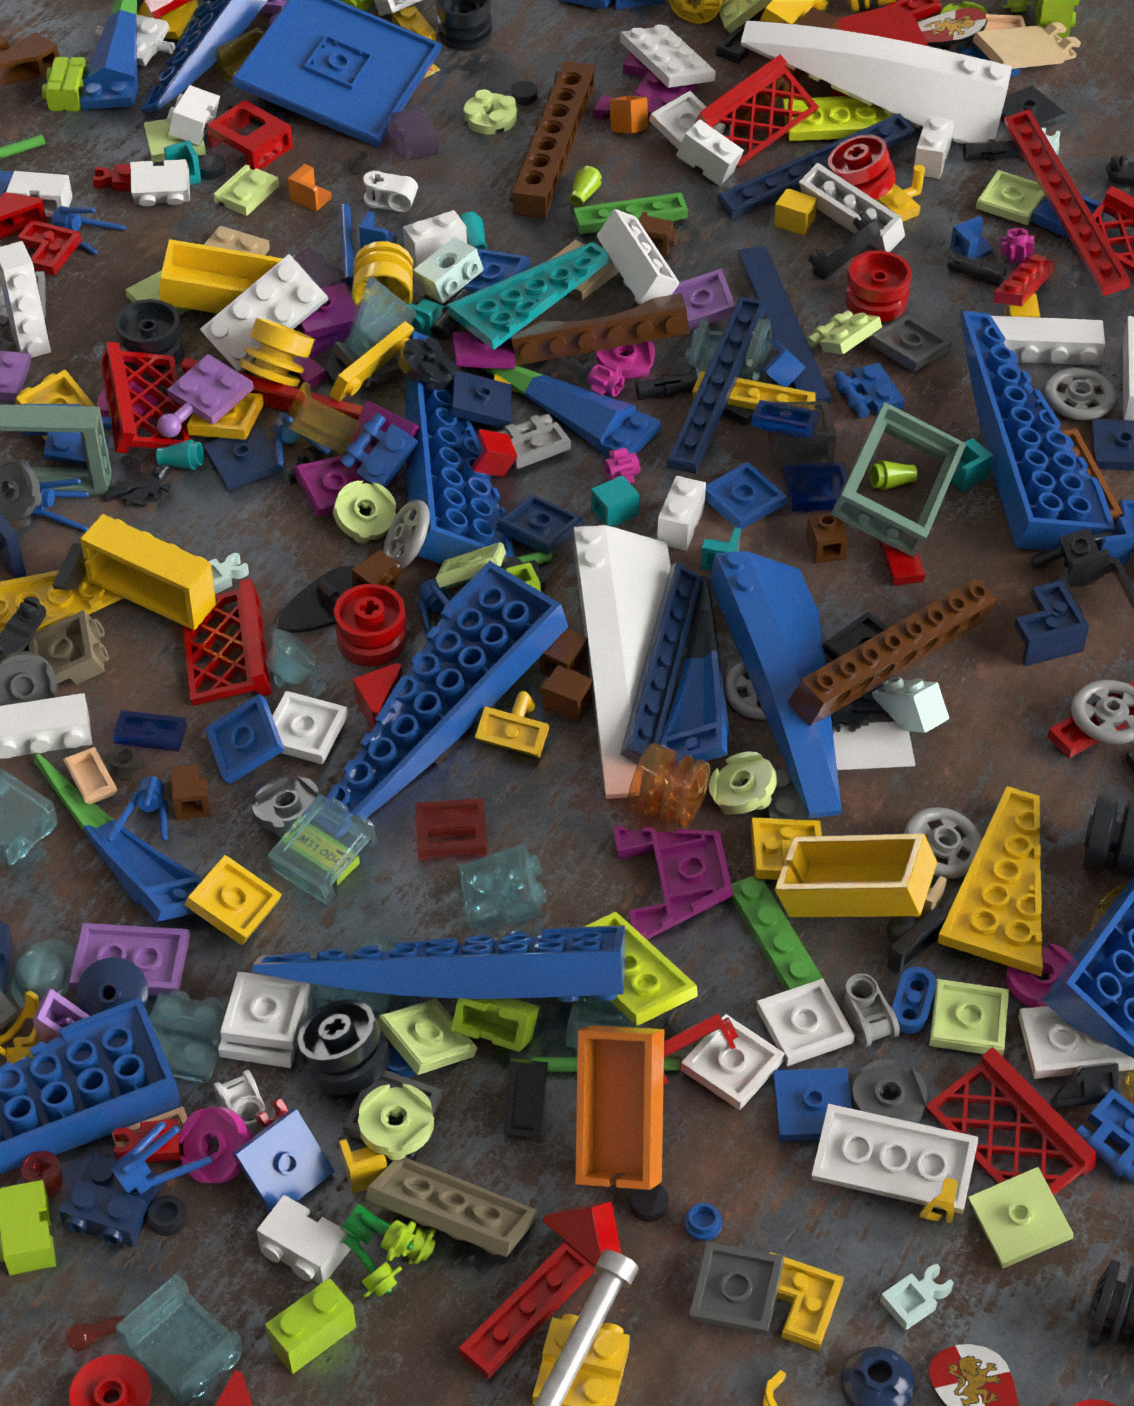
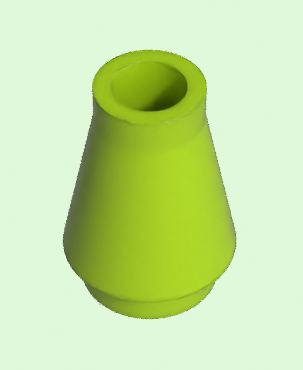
M584 166L577 171L571 194L568 197L572 205L582 207L585 201L601 186L602 176L596 168Z
M879 460L877 464H872L870 467V484L873 488L884 491L907 483H915L917 480L916 466Z

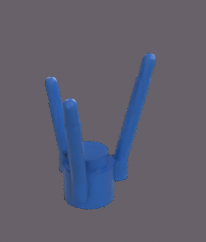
M60 205L52 215V225L75 231L79 230L81 224L121 231L126 229L124 225L83 218L77 215L95 213V208ZM81 241L78 245L93 255L97 254V250L84 241Z
M285 412L279 414L280 417L274 423L276 436L273 439L276 446L278 466H283L282 444L296 442L299 437L305 439L325 454L330 453V449L300 428L293 417L288 416Z
M79 478L39 482L42 502L38 507L34 508L31 515L43 516L74 529L87 532L89 530L87 526L44 509L52 507L55 497L86 498L89 496V493L85 491L51 489L79 485L81 483Z
M436 579L424 582L418 591L422 600L417 606L422 614L426 636L431 630L428 611L441 612L452 599V596L446 592L444 587L439 588Z
M151 776L143 778L139 782L137 792L131 794L128 804L107 836L108 842L114 840L137 805L145 812H152L156 809L159 811L161 839L163 841L168 839L166 813L168 801L163 798L165 785L160 779Z
M161 1121L130 1152L118 1160L119 1163L113 1166L111 1170L127 1193L137 1188L140 1194H142L152 1186L212 1163V1157L208 1156L147 1179L146 1176L152 1171L145 1160L179 1132V1127L173 1126L149 1145L165 1128V1122Z

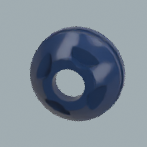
M867 1347L853 1354L845 1364L841 1375V1390L849 1406H908L914 1393V1377L907 1361L895 1351L885 1347ZM882 1364L890 1370L892 1377L886 1382L878 1383L870 1378L868 1369L872 1365Z

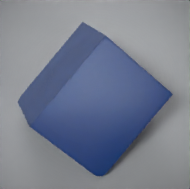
M368 211L359 226L360 247L363 248L370 243L382 241L396 244V233L375 227L374 212Z
M977 216L953 226L950 249L974 259L992 254L993 247L981 236L984 220Z
M772 337L769 342L779 353L764 368V371L781 386L789 387L806 367Z
M1119 517L1114 536L1103 537L1100 546H1097L1099 551L1108 549L1110 553L1109 558L1119 559L1121 564H1128L1134 542V535L1126 517Z

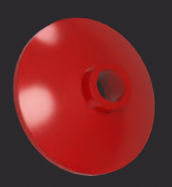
M119 1354L100 1356L84 1365L74 1377L69 1391L70 1406H148L151 1397V1383L144 1367L133 1358ZM111 1395L119 1396V1399L113 1403L105 1402Z

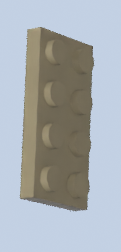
M407 1157L401 1160H394L368 1186L365 1199L377 1204L385 1211L397 1212L413 1219L420 1225L434 1227L448 1233L454 1239L466 1240L483 1247L485 1251L491 1254H500L505 1257L508 1256L534 1224L537 1209Z

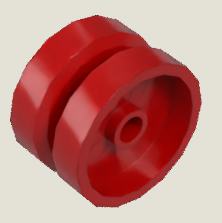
M860 135L850 138L833 149L828 157V166L831 172L874 200L886 195L896 182V172L890 160L886 142L881 137Z
M867 251L857 255L850 262L848 269V284L845 294L847 309L853 315L866 313V315L879 316L881 322H890L899 318L906 311L912 275L909 263L901 256L888 251Z
M363 584L346 590L337 599L334 607L338 650L345 659L357 665L379 666L395 660L404 651L407 643L404 600L395 590L385 585Z

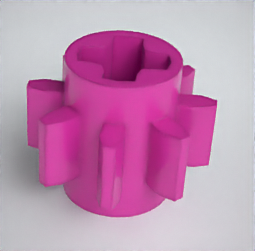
M1022 228L1009 230L1007 237H1001L1000 240L1001 256L1007 255L1006 259L1010 263H1022L1028 255H1034V236H1028V231Z
M606 361L604 366L595 365L588 376V384L591 385L590 390L600 395L617 396L625 383V378L621 375L623 371L619 369L618 365L610 361Z
M627 448L609 451L610 458L604 460V471L608 481L624 476L630 484L635 483L634 476L640 474V463L637 455L634 452L628 453Z

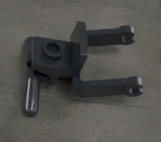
M1086 528L1060 538V545L1037 554L1031 559L1032 566L1039 568L1061 557L1065 558L1064 565L1065 568H1068V572L1062 573L1059 581L1062 580L1082 614L1083 612L1069 586L1085 587L1104 577V574L1110 572L1115 573L1131 607L1134 609V587L1120 560L1114 557L1109 558L1110 553L1108 549L1099 551L1097 546H1100L1103 537L1114 536V533L1111 531L1092 534L1091 530Z

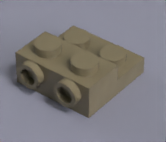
M85 610L36 632L28 644L29 652L42 656L51 664L57 678V684L70 678L78 685L105 672L104 662L109 660L106 648L100 643V638L105 636L104 629L97 619L93 620Z

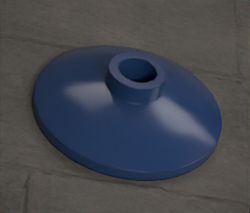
M117 957L104 958L90 965L80 977L76 990L78 1008L90 1016L140 997L146 1008L149 999L148 982L143 972L134 963ZM109 986H113L116 994L114 998L107 1000L104 997V990Z

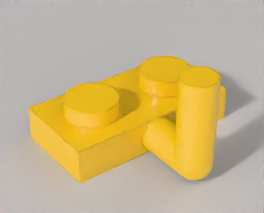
M923 165L914 166L912 186L902 190L898 185L894 184L893 188L886 195L876 201L899 215L902 222L920 214V205L912 198L920 195L922 192L925 167Z
M521 691L516 697L512 713L484 707L475 739L540 758L550 726L548 723L524 717L526 712L534 710L535 703L527 692Z

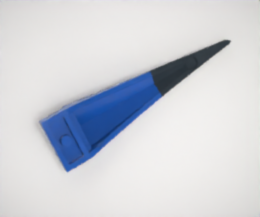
M704 574L702 575L691 637L681 678L660 739V765L665 772L727 755V735L730 733L710 584L709 579Z

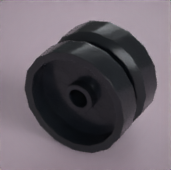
M145 299L128 304L118 312L115 319V327L121 351L174 356L175 364L181 360L184 346L179 314L173 305L162 300ZM124 362L127 367L135 371L140 368L133 362ZM164 365L152 366L159 372L167 369V366Z
M1098 794L1093 816L1090 815L1085 835L1084 847H1086L1082 869L1100 873L1105 868L1108 854L1113 853L1111 866L1113 875L1131 879L1134 873V802L1129 801L1125 805L1121 821H1117L1118 802L1116 798Z
M344 999L326 1004L308 1016L299 1030L297 1041L300 1051L307 1064L310 1065L318 1085L328 1093L345 1095L368 1088L383 1076L390 1065L392 1052L389 1043L380 1029L371 1007L363 1001Z

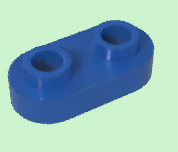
M910 967L900 977L892 1009L897 1017L900 1032L915 1034L926 1026L936 988V978L926 968ZM912 988H919L922 991L912 990ZM904 1017H912L914 1020H908Z

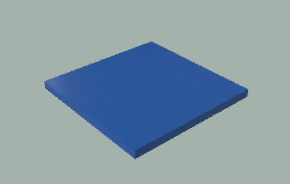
M288 0L232 78V86L378 148L441 52L442 44L339 0Z

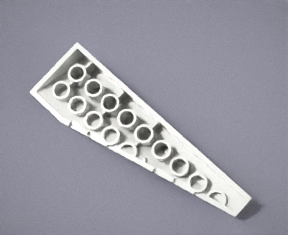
M746 21L740 44L769 59H773L781 54L787 61L786 67L793 70L795 68L809 73L810 78L818 82L822 79L832 84L831 88L865 104L880 106L885 110V113L891 116L900 113L905 119L909 120L910 125L917 128L920 126L924 127L927 115L941 116L954 120L951 141L962 144L987 142L988 139L996 138L1012 66L911 42L850 31L795 24Z
M607 525L574 527V559L584 636L588 638V667L590 678L593 679V705L606 799L639 797L644 768L620 755L671 568L667 542Z

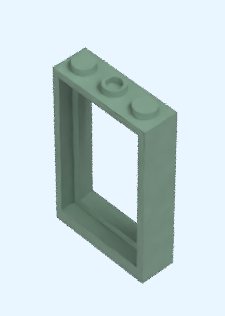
M884 402L871 425L830 515L915 558L929 534L966 443ZM883 432L943 462L917 523L856 493Z
M0 404V431L81 433L87 468L31 467L39 482L79 478L81 479L79 485L51 489L85 491L89 495H105L108 492L112 471L100 407ZM9 482V489L5 492L14 493V487Z

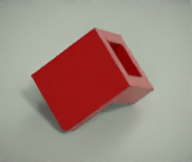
M480 429L476 435L483 451L472 465V468L477 473L503 477L518 457L509 434Z

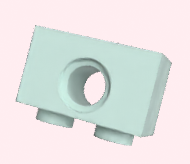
M453 237L416 267L413 272L421 292L443 304L479 275L484 268L477 249Z

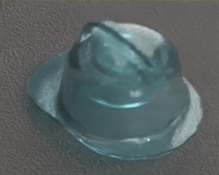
M281 629L274 630L272 634L273 645L265 664L274 674L276 686L281 687L286 682L297 686L311 673L316 674V659L311 649L290 632Z
M45 940L27 949L15 965L11 985L14 1001L21 1008H24L25 993L31 990L38 995L40 1006L46 990L50 988L64 997L69 986L76 954L75 949L69 943L61 940Z

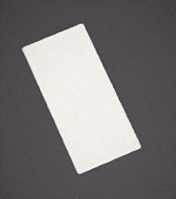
M896 721L869 723L868 726H861L855 732L848 731V728L851 726H845V724H839L841 727L840 732H837L836 729L833 730L837 770L915 766L909 731H904Z

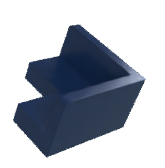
M1062 580L1032 587L1030 596L1039 612L1017 617L1014 625L1025 644L1022 658L1024 665L1029 666L1083 652L1089 624Z

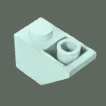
M898 676L885 681L883 687L872 692L873 698L904 731L926 733L949 719L938 682L923 681L922 678L903 680L902 677Z

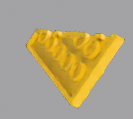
M59 570L1 581L0 633L4 630L6 623L19 609L20 603L27 597H36L46 609V616L36 632L82 610H85L89 615L124 599V597L89 582L87 574H85L78 589H54L52 584Z
M1006 787L943 924L938 939L939 944L1038 976L1042 975L1043 969L1040 796L1012 787Z

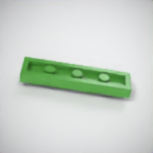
M681 192L573 208V217L579 234L599 232L614 209L633 215L638 221L642 212H648L649 217L670 221L688 218V208Z
M751 876L732 883L733 896L730 898L785 991L823 979L764 880L755 879V876Z

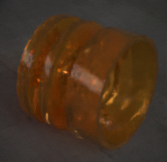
M651 743L642 755L635 770L628 794L629 809L652 817L661 808L662 822L671 823L673 821L675 827L686 829L693 821L704 800L710 776L709 762L702 759L695 762L693 756L684 755L677 764L676 750L658 743Z

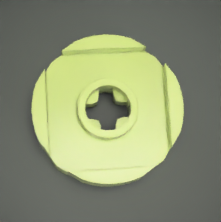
M483 89L477 91L475 97L469 99L464 105V121L468 122V127L472 131L480 134H496V130L504 128L505 132L511 129L517 121L516 101L512 96L491 93Z
M354 481L344 486L339 492L333 509V516L344 533L354 538L356 542L365 544L370 540L380 539L387 534L396 516V502L392 494L382 485L374 482L370 485L367 483L362 484L363 481ZM359 506H362L364 509L370 507L372 509L370 516L362 515L359 512Z
M757 752L735 754L725 760L728 765L723 767L720 772L716 768L712 773L709 781V792L724 814H743L755 809L762 810L770 805L772 801L771 795L777 785V774L770 761L764 759L761 754ZM744 779H748L745 785L737 787L743 783Z
M390 1084L374 1089L363 1099L359 1108L358 1125L362 1140L370 1149L376 1153L386 1155L391 1160H401L407 1154L417 1151L429 1140L434 1130V1117L429 1098L418 1088L407 1084H402V1088H390ZM392 1115L397 1118L403 1115V1123L400 1125H390L388 1117Z

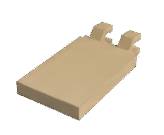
M1051 22L1046 28L1028 26L975 32L973 42L991 61L1012 66V69L1062 64L1064 60L1076 57L1077 54L1071 47L1077 48L1081 44L1076 37H1065L1062 40L1056 34L1058 32H1066L1067 28L1061 22Z

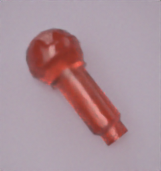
M122 1315L119 1317L113 1316L91 1325L74 1324L67 1331V1343L73 1350L84 1351L95 1340L121 1331L122 1328L128 1326L127 1320Z

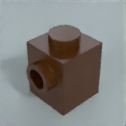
M831 512L808 515L806 539L815 564L846 559L848 536L843 522L830 515Z
M558 665L551 676L547 675L543 679L540 686L543 709L578 723L593 701V679Z

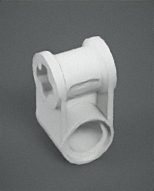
M370 171L363 178V183L366 186L364 203L368 207L393 210L399 213H405L411 209L418 190L416 181L411 177L388 174L381 171Z
M249 1070L243 1071L241 1077L224 1084L220 1082L213 1084L220 1107H226L235 1111L242 1118L247 1130L253 1134V1137L265 1129L254 1118V1115L259 1111L266 1112V1108Z

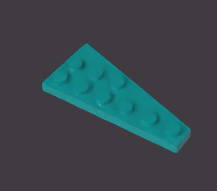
M590 242L447 304L448 314L494 350L608 264V252L594 242Z

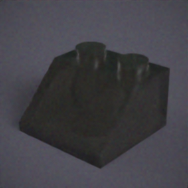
M827 401L767 403L768 446L773 467L833 466L837 434Z

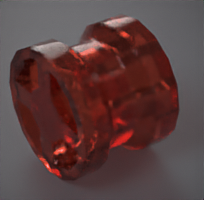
M49 1151L33 1152L25 1158L21 1166L25 1183L43 1180L48 1198L55 1196L63 1187L64 1182L58 1158Z

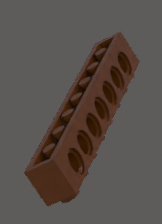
M564 61L561 70L556 71L554 87L549 89L548 103L544 102L542 119H537L535 135L530 137L529 152L524 153L523 168L517 171L516 186H511L509 202L513 203L514 215L546 219L595 88V65Z
M975 577L801 679L788 704L809 726H812L982 624L997 599Z

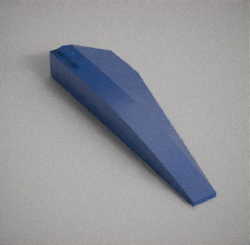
M203 0L205 3L197 7L193 13L196 18L187 24L175 46L177 54L169 57L166 63L169 68L160 73L157 79L160 84L152 88L141 111L145 114L160 109L191 85L237 40L268 0Z
M962 311L960 317L977 414L985 447L993 454L991 469L1015 547L1037 550L1051 549L1060 545L1061 537L1086 528L1090 529L1092 534L1107 531L1114 533L1116 528L1101 484L1096 477H1090L1086 471L1088 464L1083 457H1077L1073 451V441L1069 436L1060 431L1061 423L1039 389L1034 390L1030 384L1032 378L1027 371H1021L1017 364L1019 358L1013 350L1005 346L1006 338L989 313Z
M415 331L410 336V339H420L423 341L430 338ZM407 377L406 420L420 426L415 437L419 444L406 460L408 501L422 500L426 503L430 512L428 532L417 556L443 564L446 559L503 542L506 550L505 557H514L511 537L496 531L497 521L504 517L507 511L505 508L499 509L498 501L501 496L498 489L492 487L489 478L492 475L474 472L472 465L482 453V449L471 421L450 415L452 380L445 389L431 390L426 388L428 383L420 379L416 383Z
M748 551L716 553L709 582L807 817L816 818L840 815L842 809L831 715L809 726L788 704L801 679L825 666L820 614L802 573L798 568Z
M489 561L446 604L441 612L442 619L437 627L433 626L426 636L428 641L420 653L416 652L411 660L412 667L409 672L398 681L375 718L376 725L371 733L367 732L360 742V751L354 760H349L343 770L345 775L338 785L332 787L321 805L323 809L322 815L312 820L313 823L336 840H339L432 764L482 717L484 707L491 708L568 628L560 603Z
M1134 875L1042 998L1069 1026L1134 1058Z
M625 925L541 929V935L537 937L525 935L524 931L509 932V935L497 941H494V937L488 934L476 935L466 938L465 944H458L457 938L395 943V948L389 951L378 949V945L362 946V949L356 950L350 955H346V952L341 950V948L327 949L326 951L318 952L316 954L317 958H310L309 952L259 956L252 966L255 973L288 980L403 996L465 999L558 997V1000L562 1002L577 1001L580 999V996H595L596 1000L605 1001L617 998V995H623Z
M141 997L67 1025L59 1030L60 1035L45 1044L41 1041L29 1050L33 1055L32 1060L27 1055L14 1064L9 1061L0 1067V1175L110 1135L115 1129L126 1128L182 1107L176 1081Z

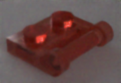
M483 798L415 803L419 860H428L429 856L465 853H477V856L488 855ZM476 834V839L428 842V837Z

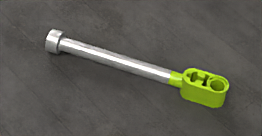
M603 1250L594 1268L600 1276L534 1406L562 1405L620 1288H629L639 1270L637 1264L628 1257L612 1250Z

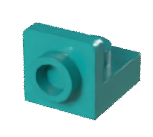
M424 298L418 305L408 303L405 306V321L414 327V331L431 337L430 328L443 314L442 309L445 306Z

